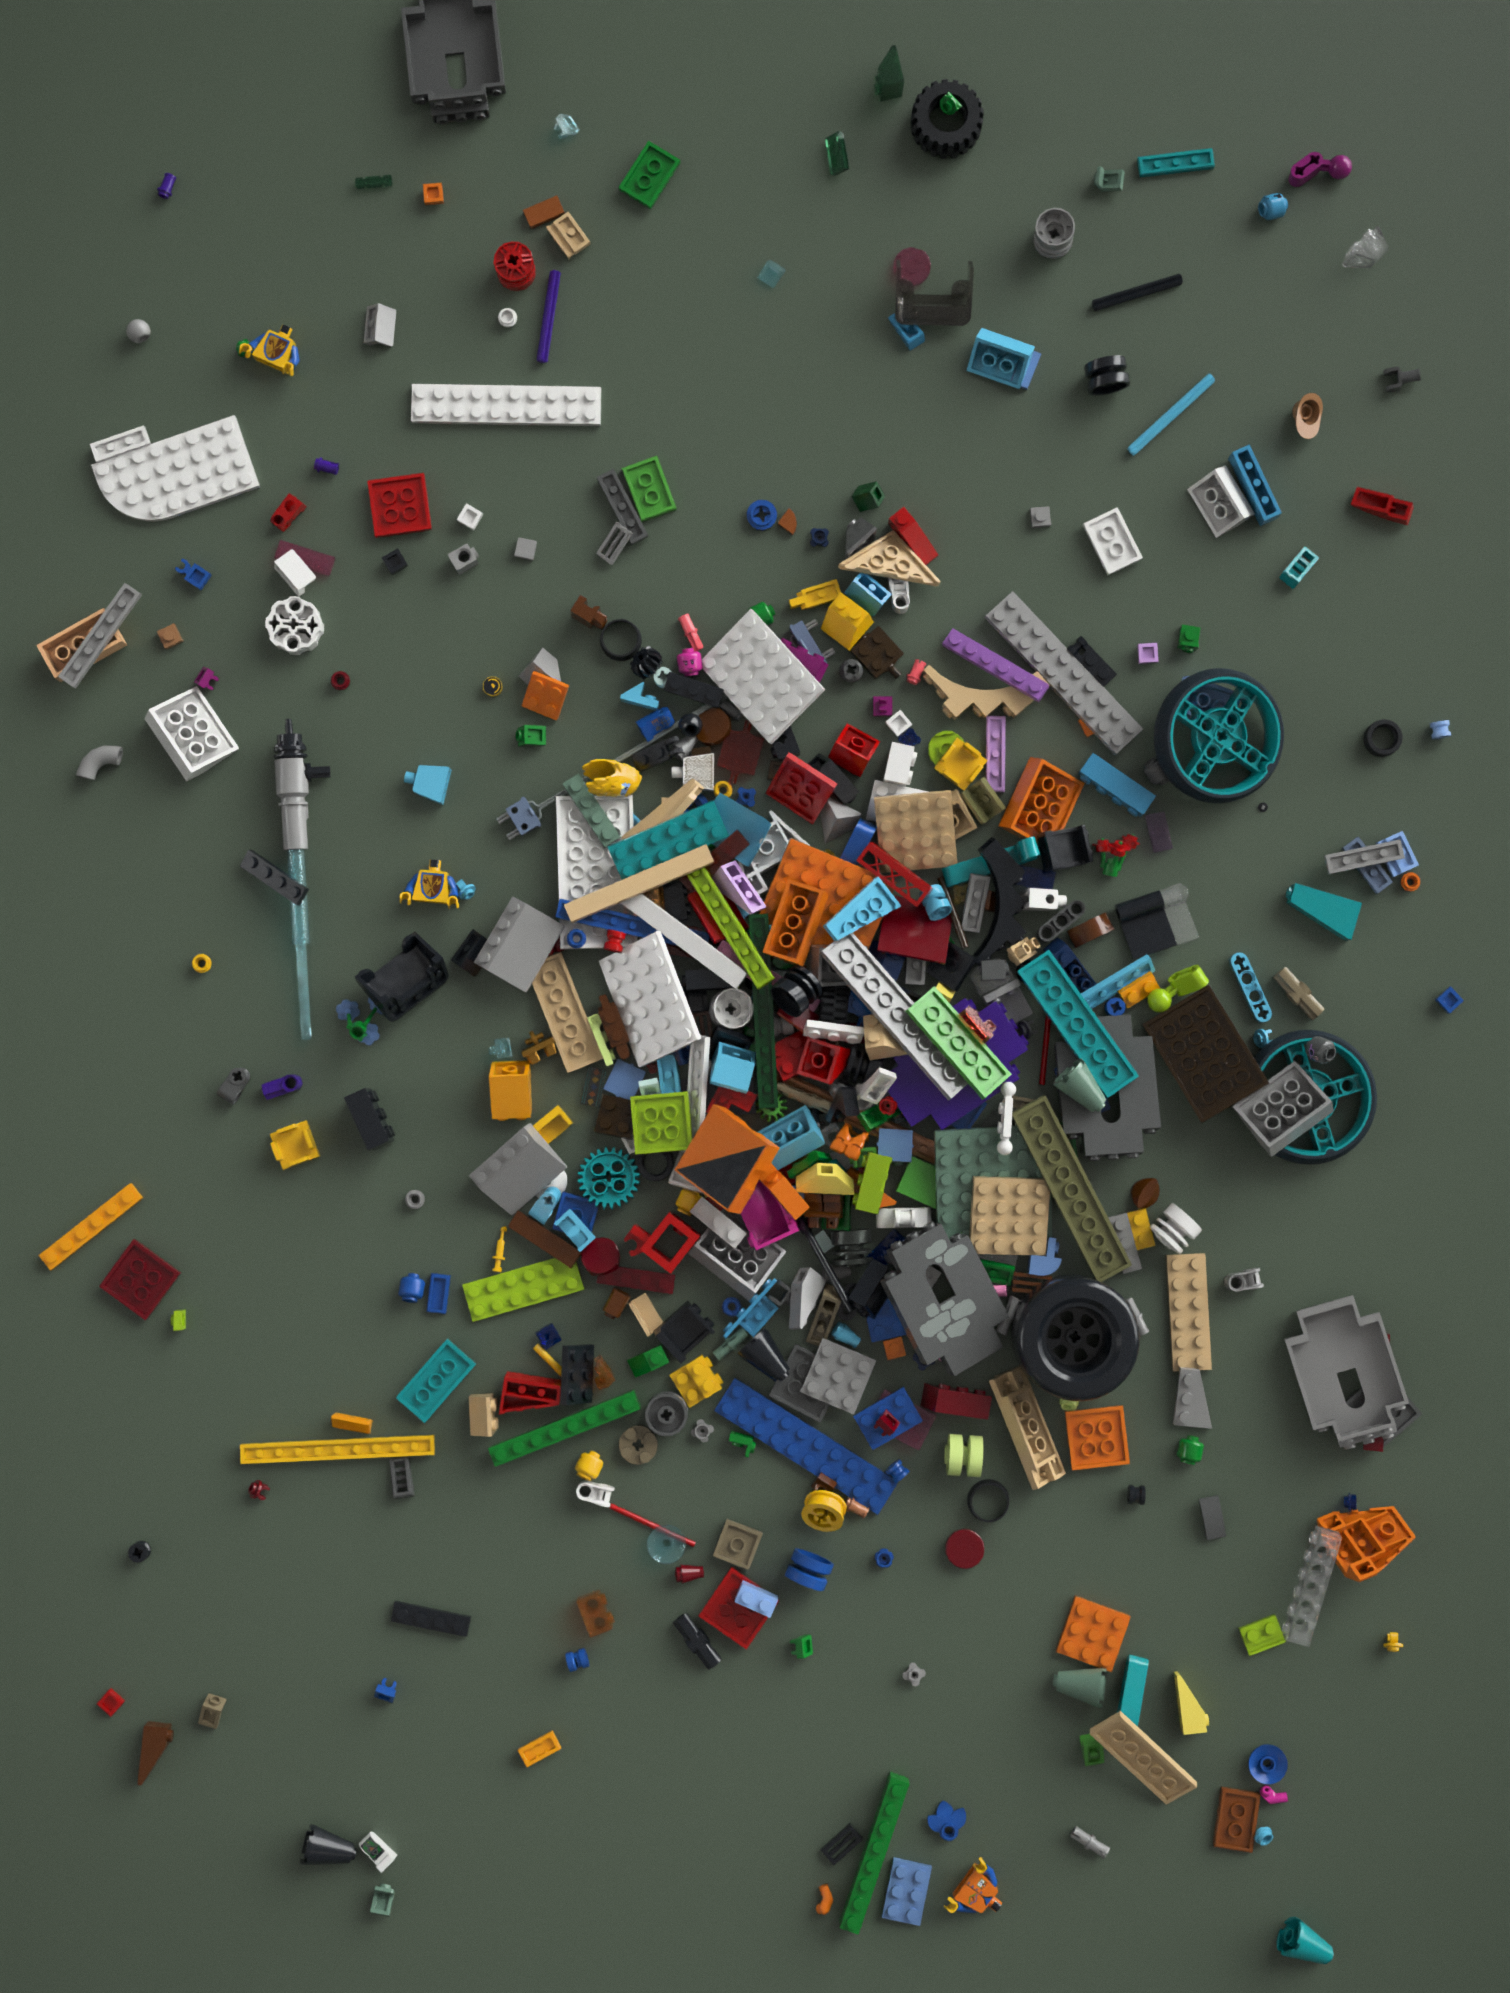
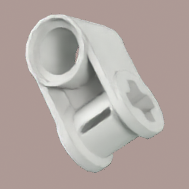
M888 578L889 592L892 594V609L897 614H903L908 610L910 603L908 581ZM903 600L906 605L899 607L896 605V601Z
M583 1480L578 1484L576 1494L581 1500L603 1507H610L611 1493L615 1488L607 1484ZM588 1486L591 1492L583 1495L580 1492V1488Z

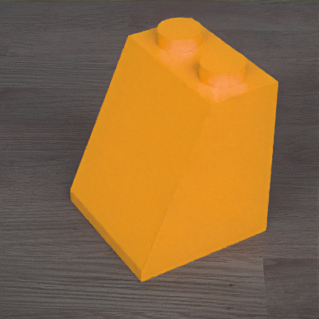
M528 1060L492 1062L489 1073L492 1119L505 1121L513 1118L517 1120L531 1118L530 1062Z

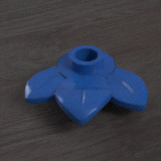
M941 1801L937 1807L936 1815H929L927 1817L929 1827L933 1831L939 1832L942 1839L952 1841L957 1837L958 1829L965 1824V1809L959 1808L954 1811L949 1803ZM947 1827L952 1828V1831L950 1833L945 1832V1829Z

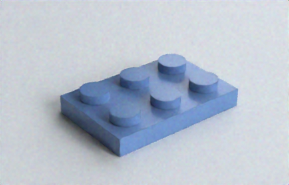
M893 1857L881 1914L882 1918L920 1926L932 1870L931 1865Z

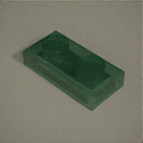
M837 131L825 138L830 174L834 176L849 169L844 134Z

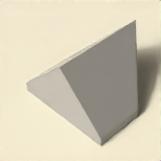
M543 647L518 676L527 685L533 671L561 681L557 659Z
M829 798L820 813L825 844L854 829L861 813Z

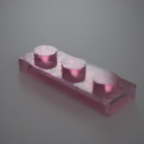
M280 540L274 557L276 560L293 549L311 571L330 577L335 557Z

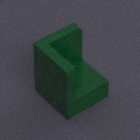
M877 481L859 485L852 495V499L860 512L879 508L885 498Z

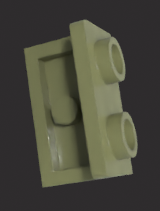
M985 777L960 793L964 802L981 825L1006 809Z

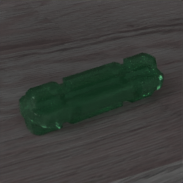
M390 174L383 175V177L378 175L368 176L365 179L363 177L355 178L357 189H364L365 187L376 188L382 187V185L387 187L393 184Z

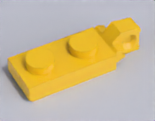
M837 579L803 589L801 592L796 593L797 597L789 600L790 608L801 607V610H807L834 601L841 593Z

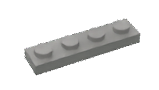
M1401 839L1324 856L1328 875L1405 858Z

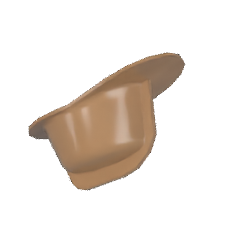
M1315 393L1304 395L1294 405L1292 410L1297 432L1304 439L1314 438L1320 427L1323 404L1321 398Z

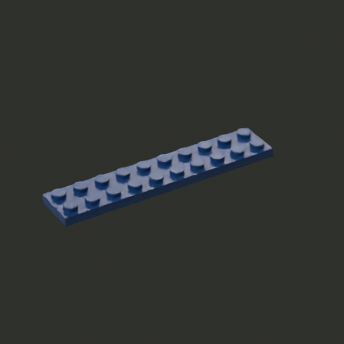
M737 1378L733 1379L714 1409L721 1416L814 1475L818 1476L822 1472L837 1482L836 1489L850 1498L854 1497L855 1501L868 1507L869 1510L877 1515L898 1484L893 1482V1477Z

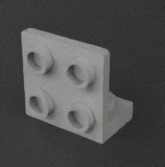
M1018 979L981 997L986 1007L995 1001L998 1004L1002 1002L1008 1011L1005 1013L1008 1020L1012 1018L1015 1023L1033 1014L1019 987L1021 985Z

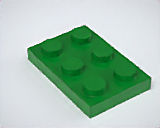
M648 140L618 187L619 191L651 210L681 163L680 159Z

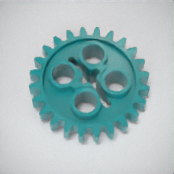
M605 1147L604 1153L597 1149L598 1155L595 1156L593 1153H590L592 1159L585 1158L584 1160L587 1165H580L584 1172H578V1176L583 1177L578 1180V1184L584 1185L579 1189L580 1191H586L583 1194L584 1198L590 1196L589 1204L596 1201V1208L600 1204H602L603 1210L606 1209L607 1205H610L611 1210H613L614 1204L621 1208L620 1202L623 1201L625 1204H628L627 1197L634 1198L631 1192H638V1189L634 1187V1185H640V1181L636 1180V1178L640 1177V1173H634L638 1170V1167L632 1166L635 1163L634 1159L628 1161L629 1154L622 1156V1149L618 1153H616L615 1147L612 1148L611 1152H608L607 1147ZM620 1164L623 1166V1169L620 1172H615L612 1170L613 1166ZM601 1166L604 1170L601 1174H596L593 1172L594 1168ZM607 1175H611V1182H607ZM623 1175L626 1176V1178H623V1179H622V1178H616V1177H621V1176H623ZM595 1178H596V1179H602V1180H597V1181H595V1182L592 1181V1179H595ZM617 1183L625 1185L621 1191L615 1190L614 1186ZM598 1185L606 1187L602 1193L596 1192L595 1188Z

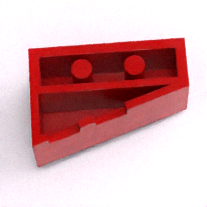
M507 1371L503 1382L499 1415L506 1412H519L526 1409L559 1405L561 1401V1380Z

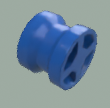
M1116 997L1109 999L1104 1007L1106 1014L1109 1016L1122 1015L1126 1008L1124 1001Z
M900 1459L896 1460L885 1470L888 1475L893 1477L892 1480L895 1484L910 1472L908 1468L903 1467Z

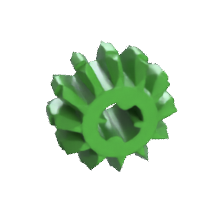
M778 1094V1108H775V1111L771 1112L770 1109L761 1108L757 1109L756 1113L764 1112L760 1116L761 1119L767 1114V1122L771 1121V1116H774V1120L778 1121L776 1114L778 1113L781 1117L785 1116L780 1112V1109L787 1110L786 1106H781L787 1100L779 1101L782 1095Z

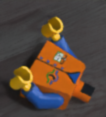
M981 1857L979 1858L980 1864L973 1863V1866L953 1891L955 1900L951 1897L947 1898L950 1904L944 1905V1908L950 1913L955 1911L983 1913L987 1907H990L995 1912L1000 1909L1002 1902L995 1897L998 1893L997 1878L994 1870Z

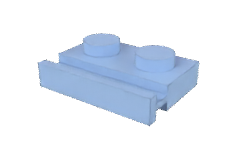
M1403 831L1376 843L1381 844L1401 839L1405 858L1385 863L1392 877L1419 866Z

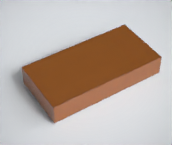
M557 195L523 210L530 229L565 214Z

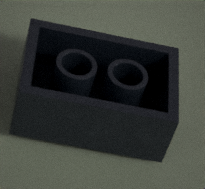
M363 1088L344 1097L367 1150H375L395 1141L393 1138L395 1132L392 1126H388L386 1123L387 1115L385 1110L380 1108L377 1103L379 1097L375 1090Z

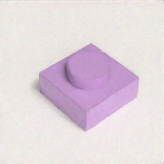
M1157 643L1137 645L1138 664L1159 662Z

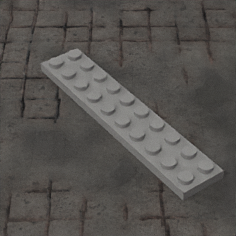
M1013 591L984 617L1035 672H1039L1048 682L1049 687L1114 755L1143 730Z
M853 932L837 941H833L820 953L948 1101L968 1084L905 1012L914 1002Z

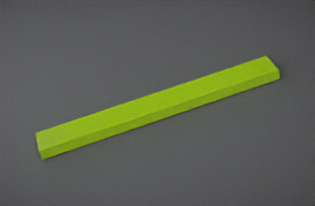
M706 867L687 874L690 882L756 988L760 990L775 979Z

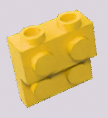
M703 1354L669 1374L689 1408L721 1390V1384L724 1383L718 1373L714 1374L711 1367H713V1364L709 1357L704 1358Z

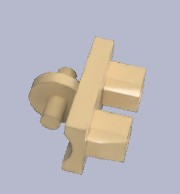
M1026 937L1007 949L1008 958L1017 966L1037 953L1036 949L1041 945L1036 937L1030 940Z

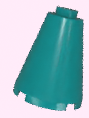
M1293 1916L1284 1922L1286 1926L1284 1930L1280 1929L1276 1942L1277 1950L1281 1951V1955L1323 1965L1331 1962L1334 1956L1332 1946L1301 1919Z

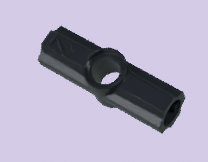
M687 1612L680 1615L673 1622L679 1633L684 1637L688 1648L694 1654H697L708 1670L715 1667L722 1660L710 1644L708 1636L701 1628L697 1627Z

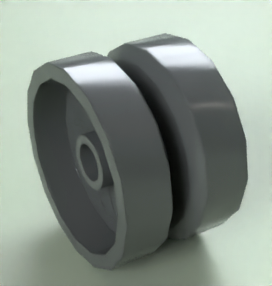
M662 1391L655 1394L649 1400L645 1411V1420L648 1427L654 1433L661 1436H672L679 1433L685 1426L688 1418V1406L685 1400L678 1393L672 1391ZM665 1409L671 1412L669 1416L663 1414Z

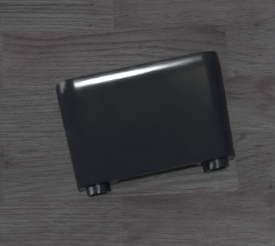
M415 931L403 939V952L375 973L371 969L361 970L355 976L358 985L390 1022L401 1018L440 988L449 977L443 957Z

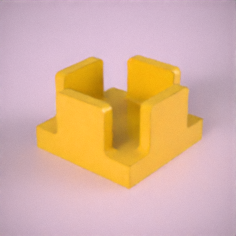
M957 737L934 769L962 791H965L988 760L982 757V753L969 743H964Z
M307 1120L278 1129L270 1134L272 1139L270 1144L276 1160L280 1161L283 1170L320 1157Z

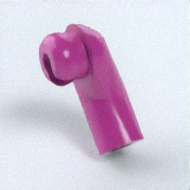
M1268 1785L1261 1787V1797L1269 1804L1288 1802L1286 1792L1275 1793Z

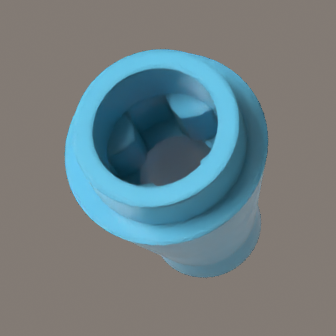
M838 1322L831 1332L835 1340L854 1348L861 1341V1338L845 1323Z

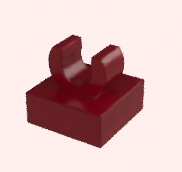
M886 1409L875 1422L874 1428L876 1429L880 1426L884 1430L881 1435L885 1436L888 1434L890 1436L895 1432L900 1422Z

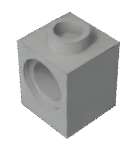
M468 544L447 554L459 575L479 564L476 559L479 557L474 547L470 548ZM467 554L470 556L468 561H460L462 555Z

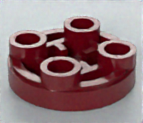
M603 1237L595 1238L582 1250L581 1260L584 1268L590 1275L603 1276L618 1269L620 1252L612 1240Z
M962 1528L954 1531L948 1537L945 1543V1552L949 1561L954 1566L968 1569L976 1566L982 1560L984 1543L975 1531Z

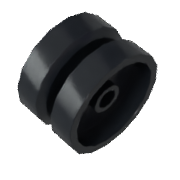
M1106 356L1090 361L1084 366L1085 376L1090 379L1087 383L1090 395L1112 394L1130 385L1129 374L1124 372L1127 368L1124 356Z

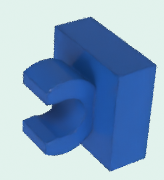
M384 1678L381 1685H377L374 1697L393 1703L396 1696L395 1689L397 1683L394 1681L391 1687H387L385 1685L387 1678Z

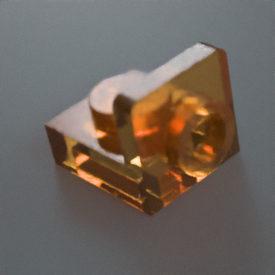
M599 1355L594 1359L597 1365L594 1368L599 1375L594 1380L597 1388L602 1390L609 1387L616 1380L608 1364Z

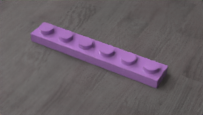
M953 628L942 643L943 647L1037 702L1041 700L1049 688V684Z

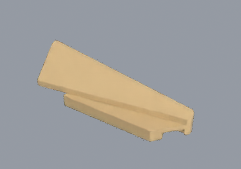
M691 779L624 834L622 840L684 813L703 791L704 787L695 779Z

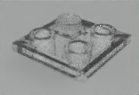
M1377 226L1373 231L1369 229L1359 242L1356 241L1348 249L1349 251L1344 255L1346 259L1342 263L1343 267L1371 268L1385 255L1389 247L1381 228Z

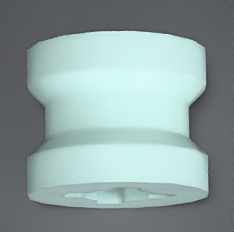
M660 667L656 674H654V681L658 687H665L668 674L671 672L669 668Z

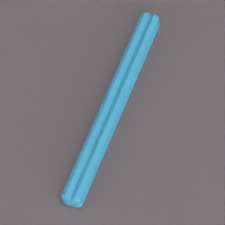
M1207 374L1128 447V452L1133 456L1136 455L1215 382V378L1211 374Z

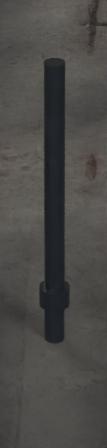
M801 1215L796 1219L800 1225L801 1233L805 1234L847 1312H853L855 1308L852 1306L844 1288L813 1235L812 1228L808 1227V1222Z

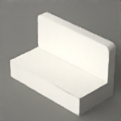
M293 549L274 561V569L298 597L304 594L305 587L316 579L314 573Z

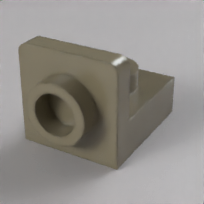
M208 1694L202 1705L198 1724L217 1729L227 1699Z

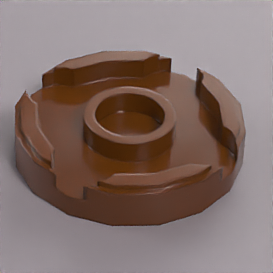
M710 708L698 715L702 720L703 726L696 737L703 744L710 746L720 744L730 734L731 721L724 711L718 708Z

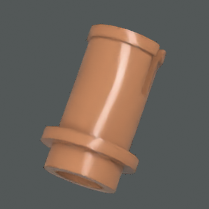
M848 1497L845 1501L847 1512L851 1511L863 1519L866 1517L869 1511L868 1507L855 1501L854 1497Z

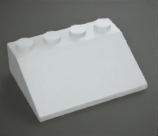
M197 686L149 709L146 714L145 721L186 781L203 774L239 749Z

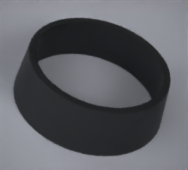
M616 619L609 622L604 627L600 636V645L603 652L609 658L616 661L631 659L640 650L642 644L639 629L625 619ZM615 622H627L637 632V643L633 650L627 654H614L604 645V631Z
M985 1479L977 1482L972 1486L967 1496V1505L971 1514L984 1522L998 1521L1006 1514L1009 1508L1010 1499L1008 1491L996 1480ZM985 1485L999 1487L1007 1498L1006 1510L1000 1517L993 1520L980 1518L972 1506L975 1492Z

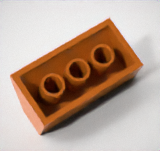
M788 879L763 953L781 961L804 967L829 895L824 890Z

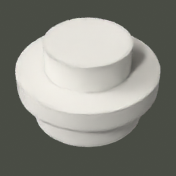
M510 308L501 310L498 315L499 323L507 328L514 326L517 322L516 312Z

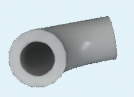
M104 745L91 750L82 758L76 776L95 780L96 774L102 766L106 764L119 765L121 763L123 748L120 746Z

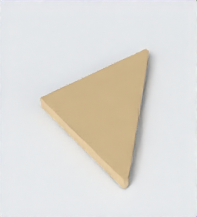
M894 530L842 561L838 566L842 570L931 586H939L941 582Z

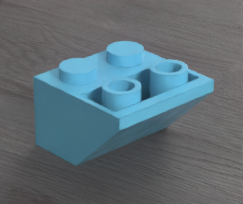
M719 1042L712 1057L710 1084L747 1094L755 1066L756 1053Z

